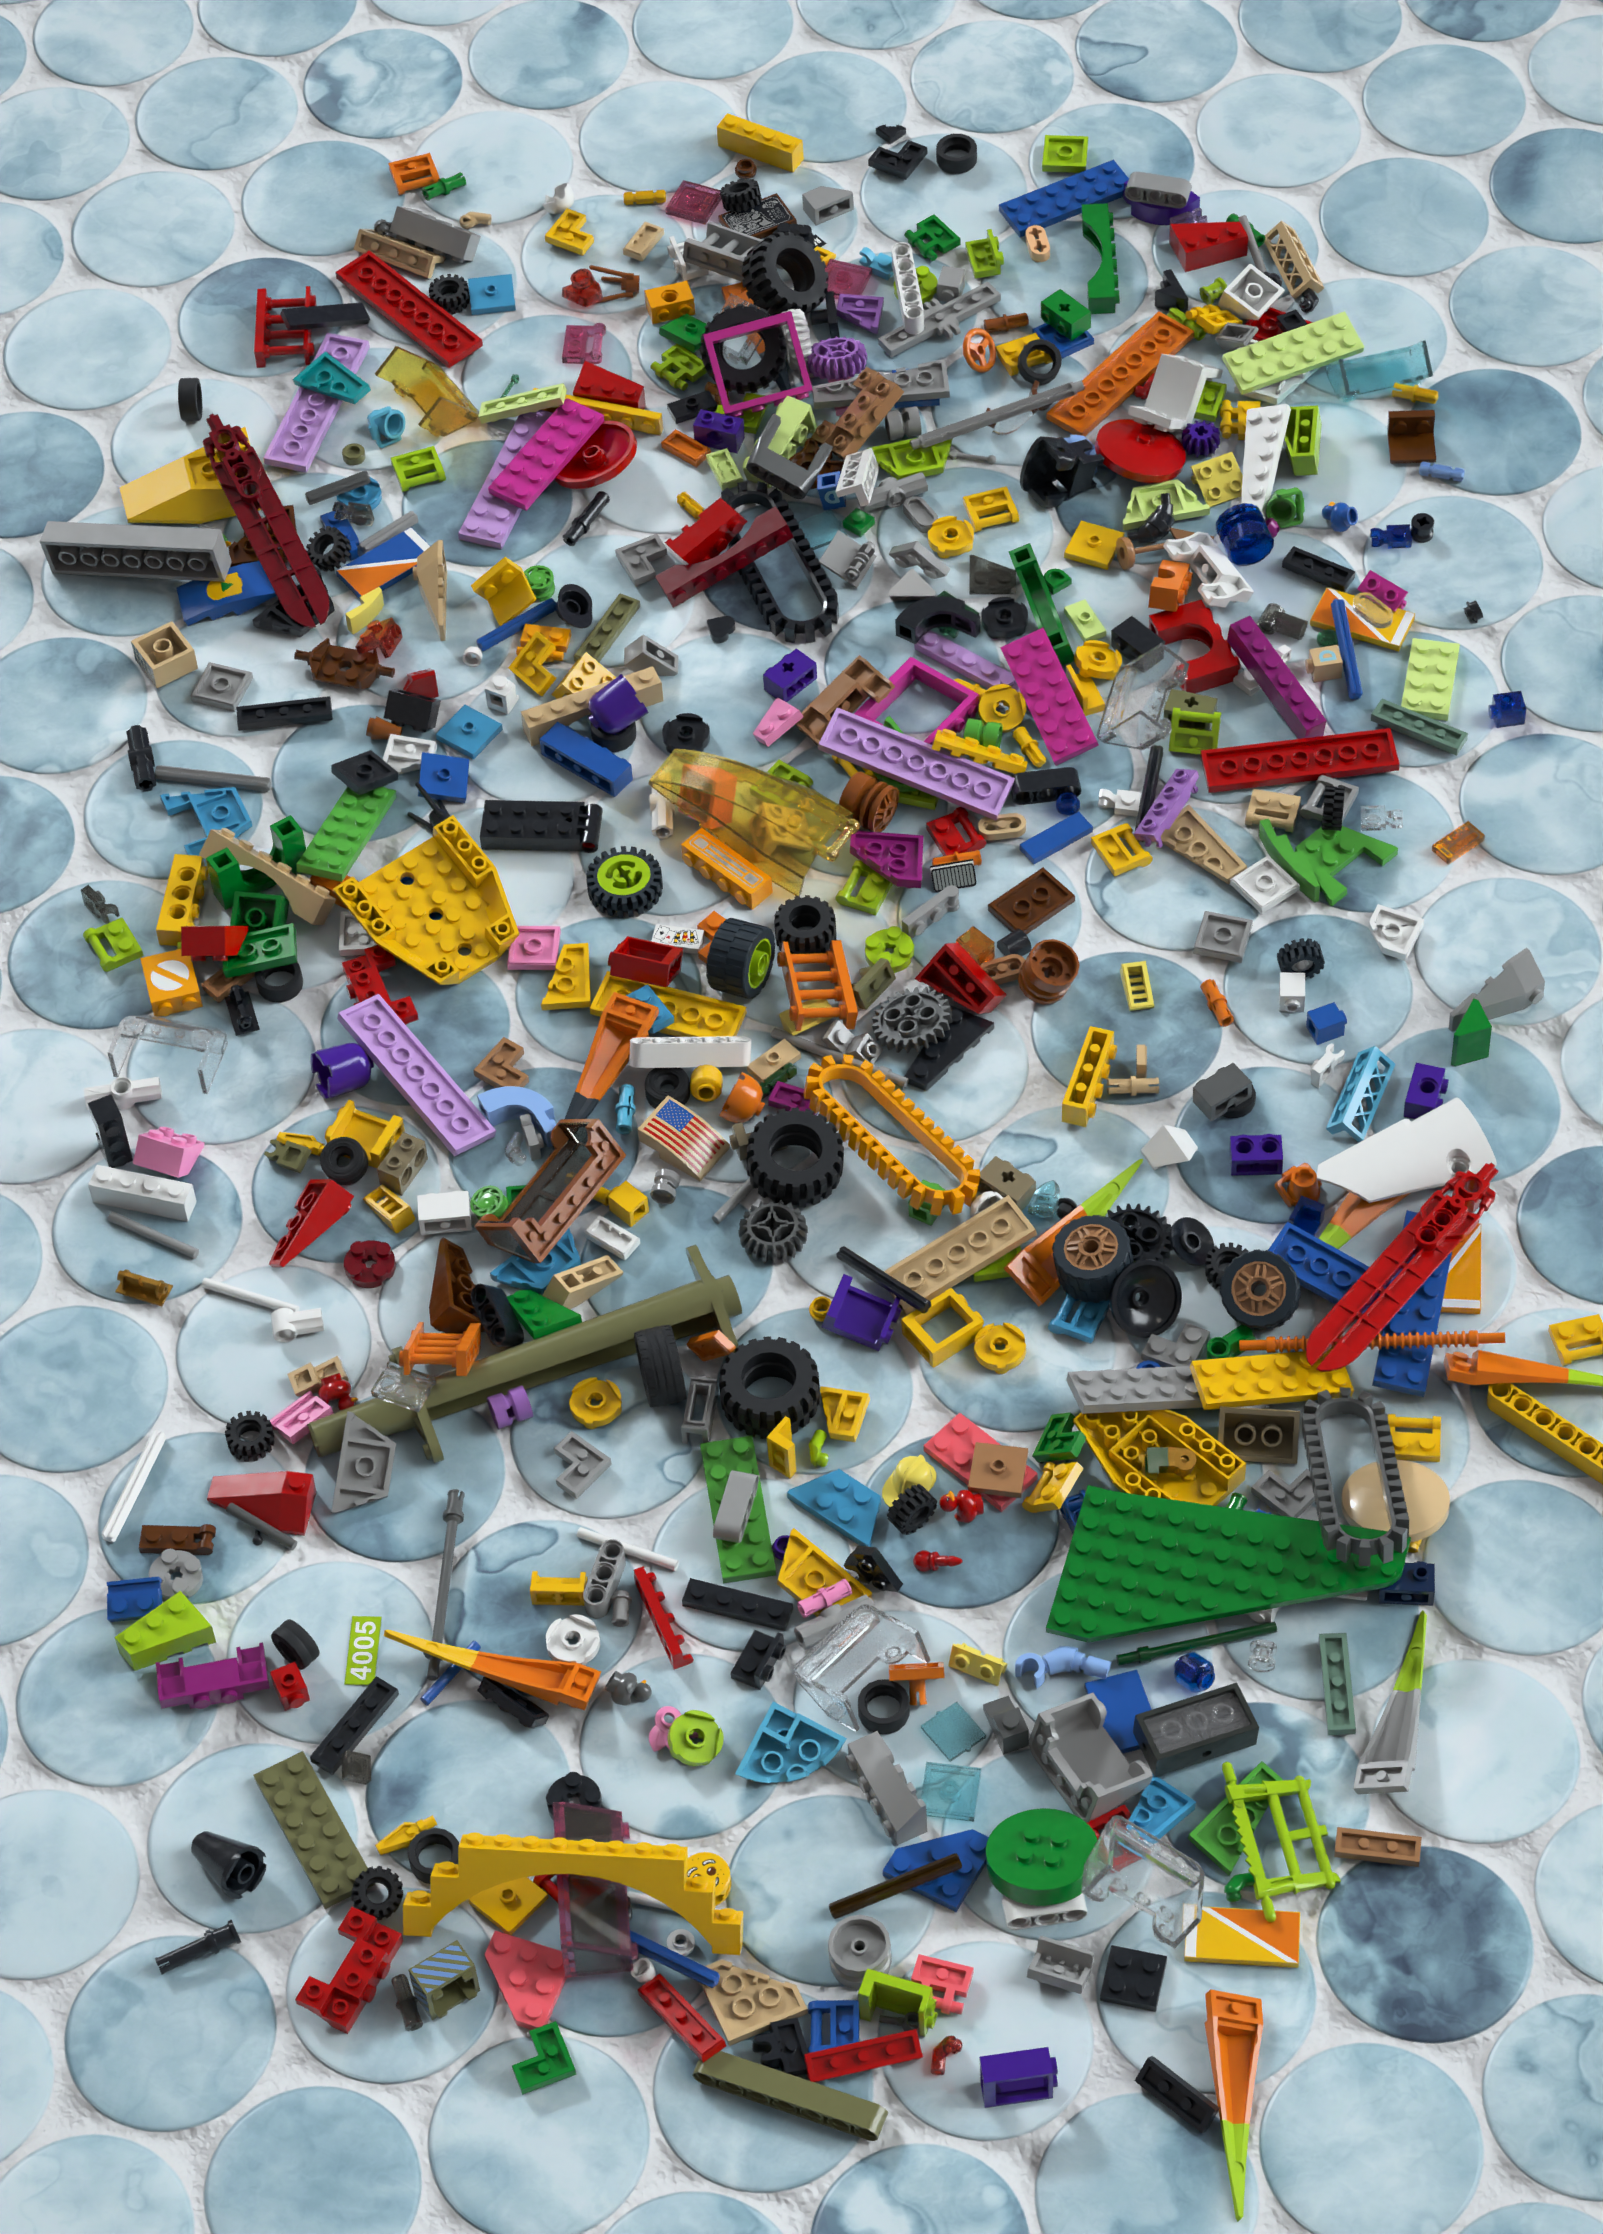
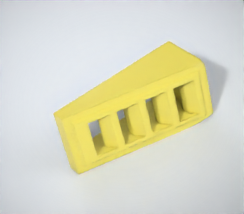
M1146 961L1121 964V980L1129 1011L1154 1008ZM1139 974H1140V976H1141V977H1138V978H1130V979H1129V976H1131V975H1139ZM1142 982L1143 984L1139 986H1131L1132 983ZM1144 990L1145 992L1142 994H1132L1134 991ZM1135 999H1147V1002L1134 1003Z

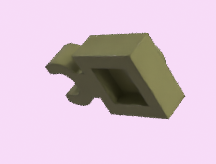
M270 1140V1143L276 1149L272 1153L265 1151L264 1155L271 1161H277L276 1163L280 1167L301 1173L312 1151L308 1147L287 1141L283 1147L279 1141Z

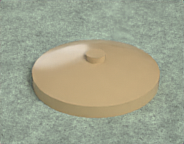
M1397 1460V1468L1399 1469L1405 1497L1404 1501L1406 1502L1409 1516L1410 1542H1415L1432 1535L1445 1523L1450 1509V1495L1445 1482L1431 1469L1415 1462ZM1373 1462L1359 1468L1345 1482L1342 1490V1512L1351 1526L1388 1532L1390 1525L1377 1462Z

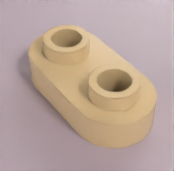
M1018 813L1000 814L997 820L985 816L978 822V834L988 841L1018 838L1026 832V819Z

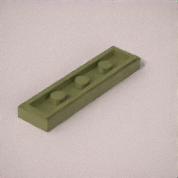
M620 593L574 654V662L586 652L597 662H600L640 608V601Z

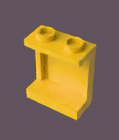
M348 1100L345 1106L339 1109L333 1125L327 1128L325 1139L327 1143L338 1137H349L356 1140L367 1153L368 1165L378 1168L401 1134L405 1132L403 1118L393 1115L391 1120L387 1121L357 1110L354 1101Z

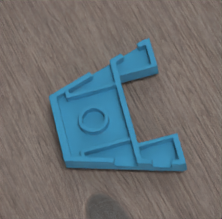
M235 787L204 790V793L191 794L189 791L181 792V796L170 797L169 794L160 795L168 816L192 808L204 831L206 838L184 845L187 855L200 856L199 853L211 829L221 830L226 828L234 832V837L236 838L252 827V821Z

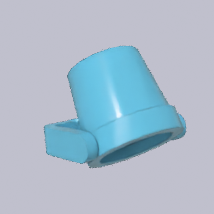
M387 406L380 410H374L368 415V428L371 437L380 448H384L402 439L401 435L404 432L406 421L401 411ZM380 434L388 439L381 441Z

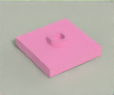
M517 926L519 936L509 946L508 970H555L559 954L560 926Z

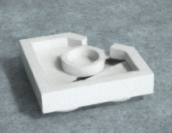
M1378 904L1369 921L1368 928L1383 954L1406 961L1424 926V919Z

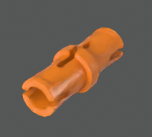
M1208 979L1204 981L1200 988L1208 1001V1008L1210 1011H1213L1220 1026L1230 1025L1234 1021V1017L1227 1007L1226 997L1220 993L1214 980Z

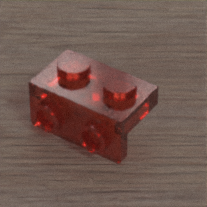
M392 617L383 621H372L367 625L366 631L360 636V640L355 648L359 655L380 648L384 657L389 658L403 637L401 628L394 622Z

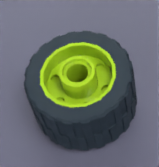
M735 918L726 919L715 933L707 956L706 977L709 986L713 990L747 999H753L759 995L765 987L773 967L775 937L772 930L766 926Z

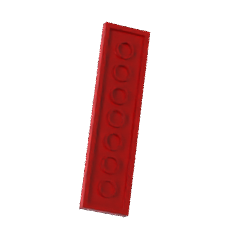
M370 250L335 272L336 279L448 368L483 346L480 337Z
M1391 728L1201 750V761L1208 793L1315 781L1321 775L1330 778L1399 771L1400 766Z

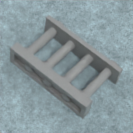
M708 222L705 240L699 242L688 238L684 241L683 259L684 262L742 282L744 279L742 276L744 258L750 249L763 240ZM776 264V268L783 270L781 266Z

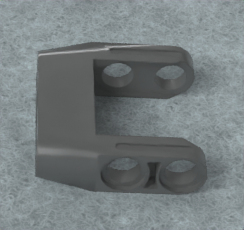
M773 413L749 457L746 468L752 475L795 499H804L815 482L817 475H819L833 446L827 443L822 444L808 469L802 468L768 448L781 424V417Z

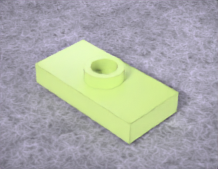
M727 448L706 454V461L722 491L727 487L729 489L738 486L737 483L743 482V478Z
M1085 599L1064 607L1065 615L1084 642L1106 636V629Z

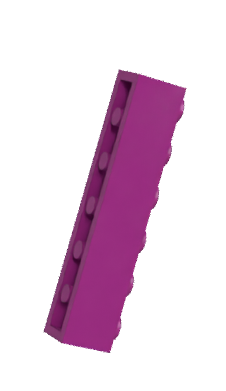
M1248 616L1231 624L1227 642L1296 737L1301 739L1323 736L1327 720L1252 617Z

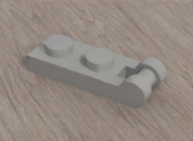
M953 885L947 886L902 920V932L912 939L916 935L922 934L932 923L938 922L947 912L957 911L959 909V889Z

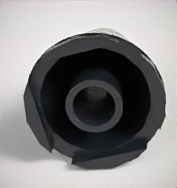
M209 1831L196 1835L192 1841L191 1852L221 1890L232 1899L243 1898L241 1894L247 1890L252 1892L261 1882L267 1865L263 1863V1857H266V1855L258 1847Z

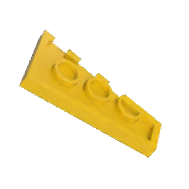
M949 729L937 730L931 748L936 751H940L941 747L946 748L950 751V755L957 757L966 754L974 762L980 764H987L990 761L993 762L992 766L994 768L1014 774L1025 772L1028 763L1024 761V757L1018 754L1011 753L1007 755L1002 753V750L996 746L988 745V747L980 745L979 741L974 738H960L956 736L954 731Z

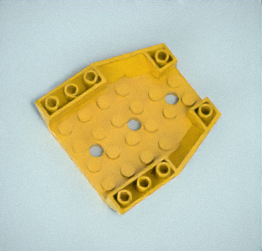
M454 815L433 827V837L360 882L351 877L333 888L335 894L378 946L439 985L460 984L497 961L519 936V931L496 867ZM410 877L414 882L410 885H405L401 882V879ZM433 912H438L443 917L440 920H432L429 915ZM465 947L471 950V954L462 956L458 953V950Z

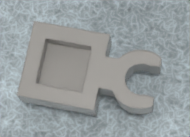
M529 1114L519 1116L521 1128L531 1161L541 1159L540 1148H544L541 1133L536 1134Z

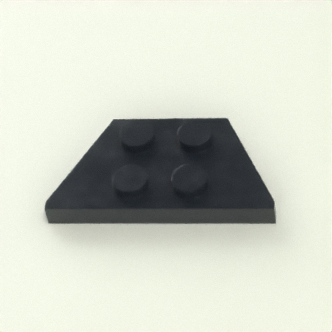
M317 570V573H318V575H319V577H320V579H321V581H322V583H323V585H324V582H323V580H322L321 573H320V571ZM297 585L296 587L301 597L305 596L300 585ZM329 597L328 616L335 611L331 597ZM279 600L252 620L253 626L256 628L302 637L312 629L292 620L283 609ZM308 601L305 602L315 625L319 624Z

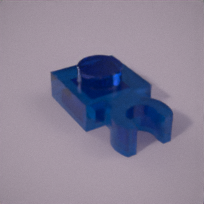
M1410 524L1386 525V530L1380 528L1370 529L1372 547H1380L1383 544H1388V549L1411 548L1412 546Z

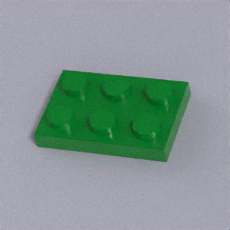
M291 923L247 933L237 956H228V961H223L225 978L297 963L296 929L294 924Z

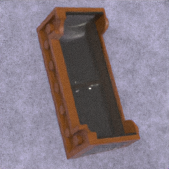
M561 1119L551 1132V1143L555 1148L553 1153L499 1219L494 1214H485L474 1226L488 1245L532 1263H541L626 1157L624 1151L599 1119Z

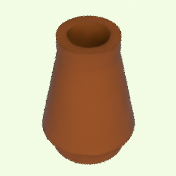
M377 716L376 718L370 717L366 736L371 737L372 740H389L390 734L401 736L402 727Z

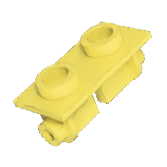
M957 1643L952 1645L948 1666L998 1686L1001 1673L1004 1674L1008 1664L1004 1662L1003 1658L999 1659L987 1653L983 1656L981 1651L969 1647L965 1643H962V1645Z

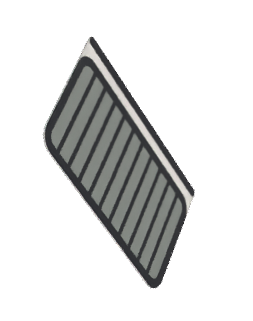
M973 859L930 866L935 892H940L950 885L956 886L959 889L975 886L977 883Z

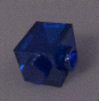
M1521 691L1493 694L1492 704L1488 705L1490 719H1494L1496 728L1525 724L1526 706Z

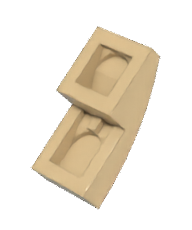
M338 1356L316 1367L310 1362L287 1374L297 1397L303 1396L308 1391H311L312 1394L318 1393L322 1386L320 1379L340 1373L342 1380L349 1381Z

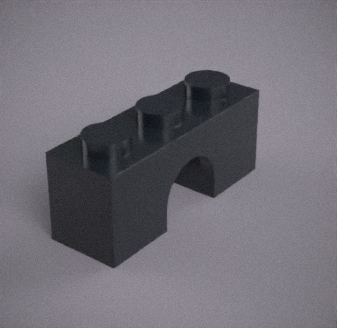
M112 1094L89 1102L88 1107L91 1118L97 1129L96 1137L99 1148L108 1167H120L133 1161L123 1119Z

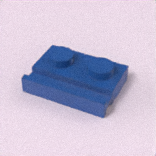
M158 1576L107 1582V1620L109 1622L138 1620L161 1605L162 1579Z

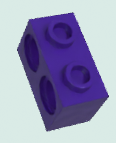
M1273 1134L1230 1136L1231 1176L1282 1174V1136Z

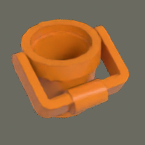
M1303 1163L1298 1167L1293 1166L1281 1175L1282 1178L1274 1185L1288 1207L1295 1206L1303 1209L1310 1208L1319 1201L1322 1183L1317 1180V1174L1310 1165ZM1290 1181L1286 1192V1190L1281 1184Z

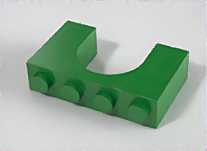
M290 815L270 825L273 840L270 855L273 857L272 860L274 862H281L292 868L291 872L297 874L299 873L297 872V862L305 852L306 845L303 830ZM227 847L206 858L213 894L225 910L233 907L235 891L260 893L277 884L264 872L255 868L240 870L239 862Z

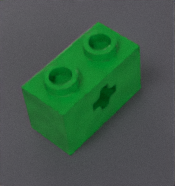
M1059 289L1041 301V319L1071 341L1091 328V311L1063 290Z

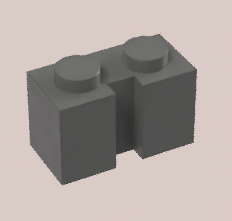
M1234 1062L1227 1067L1218 1069L1215 1074L1207 1079L1200 1080L1193 1087V1103L1211 1122L1225 1114L1228 1107L1232 1105L1236 1107L1252 1097V1081Z

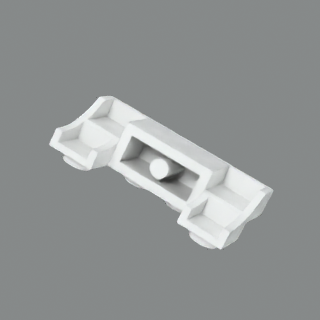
M1196 532L1182 539H1167L1163 547L1169 553L1170 559L1176 562L1189 563L1190 567L1203 583L1198 588V592L1207 605L1226 608L1230 601L1247 603L1254 593L1208 533Z

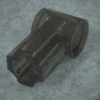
M1275 603L1268 604L1257 621V626L1265 634L1271 635L1278 632L1297 640H1302L1308 625V621L1285 613V610Z

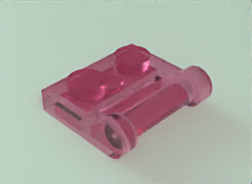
M596 323L593 326L566 325L562 363L584 364V361L592 364L601 363L603 356L601 347L603 336L606 334V326L603 323ZM588 337H594L592 351L586 353Z

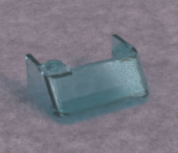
M1426 340L1409 347L1345 361L1338 359L1325 365L1326 374L1338 399H1343V403L1357 400L1356 395L1392 388L1395 382L1410 386L1415 384L1420 386L1422 380L1433 376Z

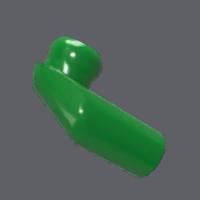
M1250 1872L1234 1875L1224 1886L1227 1901H1239L1241 1899L1240 1891L1243 1888L1254 1885V1876Z

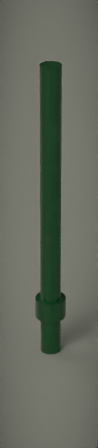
M1274 1621L1152 1648L1148 1646L1139 1647L1137 1651L1116 1655L1118 1666L1135 1662L1140 1664L1148 1663L1153 1658L1277 1632V1626Z

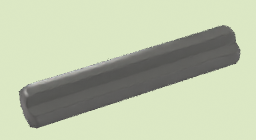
M362 471L305 493L306 501L309 505H313L367 485L371 482L370 476L367 471Z

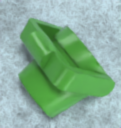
M1297 487L1278 489L1272 494L1271 499L1267 503L1266 514L1268 518H1273L1278 523L1279 528L1298 525L1304 520L1303 513L1305 512L1301 490Z

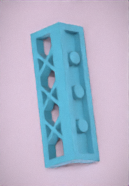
M1376 1046L1357 1054L1326 1127L1332 1135L1345 1130L1357 1142L1363 1141L1395 1067V1063ZM1378 1061L1385 1066L1383 1074L1379 1073ZM1370 1079H1374L1375 1093H1371ZM1362 1098L1366 1099L1368 1106L1367 1112H1363V1108L1361 1105ZM1354 1117L1358 1118L1359 1131L1351 1125Z

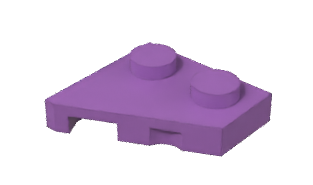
M840 294L836 309L837 316L874 334H878L884 297Z

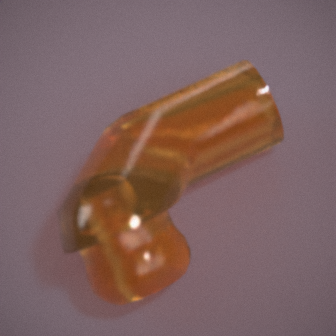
M707 382L705 391L709 390L715 396L717 405H722L717 385ZM725 389V390H726L727 397H728V401H729V400H730V398H729V393H728V390Z

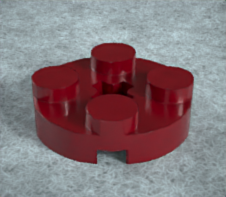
M375 1240L352 1243L350 1250L344 1258L346 1276L353 1280V1284L361 1288L381 1286L382 1281L387 1278L390 1279L396 1270L395 1256L390 1245L386 1242ZM368 1261L376 1262L370 1268H367L365 1263Z

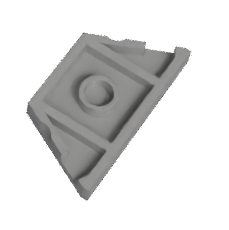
M347 1411L331 1513H338L388 1497L396 1443L350 1411Z

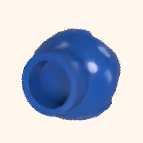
M1330 502L1329 505L1324 506L1322 509L1323 518L1331 521V528L1336 532L1347 531L1351 525H1355L1358 521L1357 510L1354 507H1349L1346 503L1340 502L1335 504Z

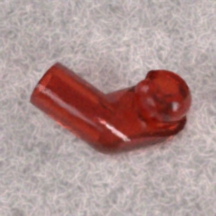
M953 2035L946 2036L934 2047L931 2062L932 2074H945L946 2057L950 2053L957 2054L962 2050L963 2044L960 2039Z

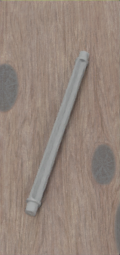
M1082 380L1075 383L1070 382L919 435L918 438L910 440L912 449L915 450L921 447L923 449L1074 396L1077 392L1085 390Z

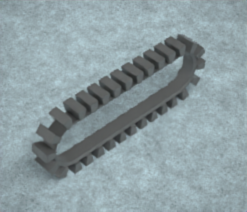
M1340 1387L1339 1398L1332 1399L1328 1390L1318 1393L1317 1403L1308 1399L1304 1405V1413H1302V1436L1323 1545L1327 1551L1336 1548V1559L1345 1563L1348 1561L1351 1553L1359 1555V1566H1370V1557L1378 1554L1382 1563L1385 1564L1393 1561V1550L1401 1554L1407 1548V1538H1409V1516L1406 1502L1404 1501L1405 1497L1399 1469L1397 1468L1398 1464L1388 1417L1385 1414V1406L1381 1401L1372 1404L1373 1394L1363 1390L1357 1400L1351 1398V1388ZM1340 1413L1353 1414L1364 1419L1369 1425L1390 1525L1389 1531L1383 1536L1374 1539H1358L1346 1534L1340 1527L1320 1423L1331 1415Z

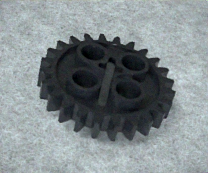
M1129 1203L1126 1206V1210H1122L1119 1205L1117 1206L1116 1213L1107 1210L1108 1218L1117 1221L1126 1230L1130 1240L1132 1255H1136L1133 1256L1134 1261L1150 1259L1164 1264V1258H1170V1251L1173 1250L1170 1243L1171 1224H1167L1165 1216L1160 1218L1158 1210L1151 1214L1150 1206L1146 1207L1145 1210H1141V1205L1137 1204L1136 1208L1132 1209Z

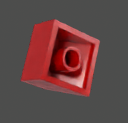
M181 926V956H191V961H206V956H213V961H228V956H237L247 935L248 926Z

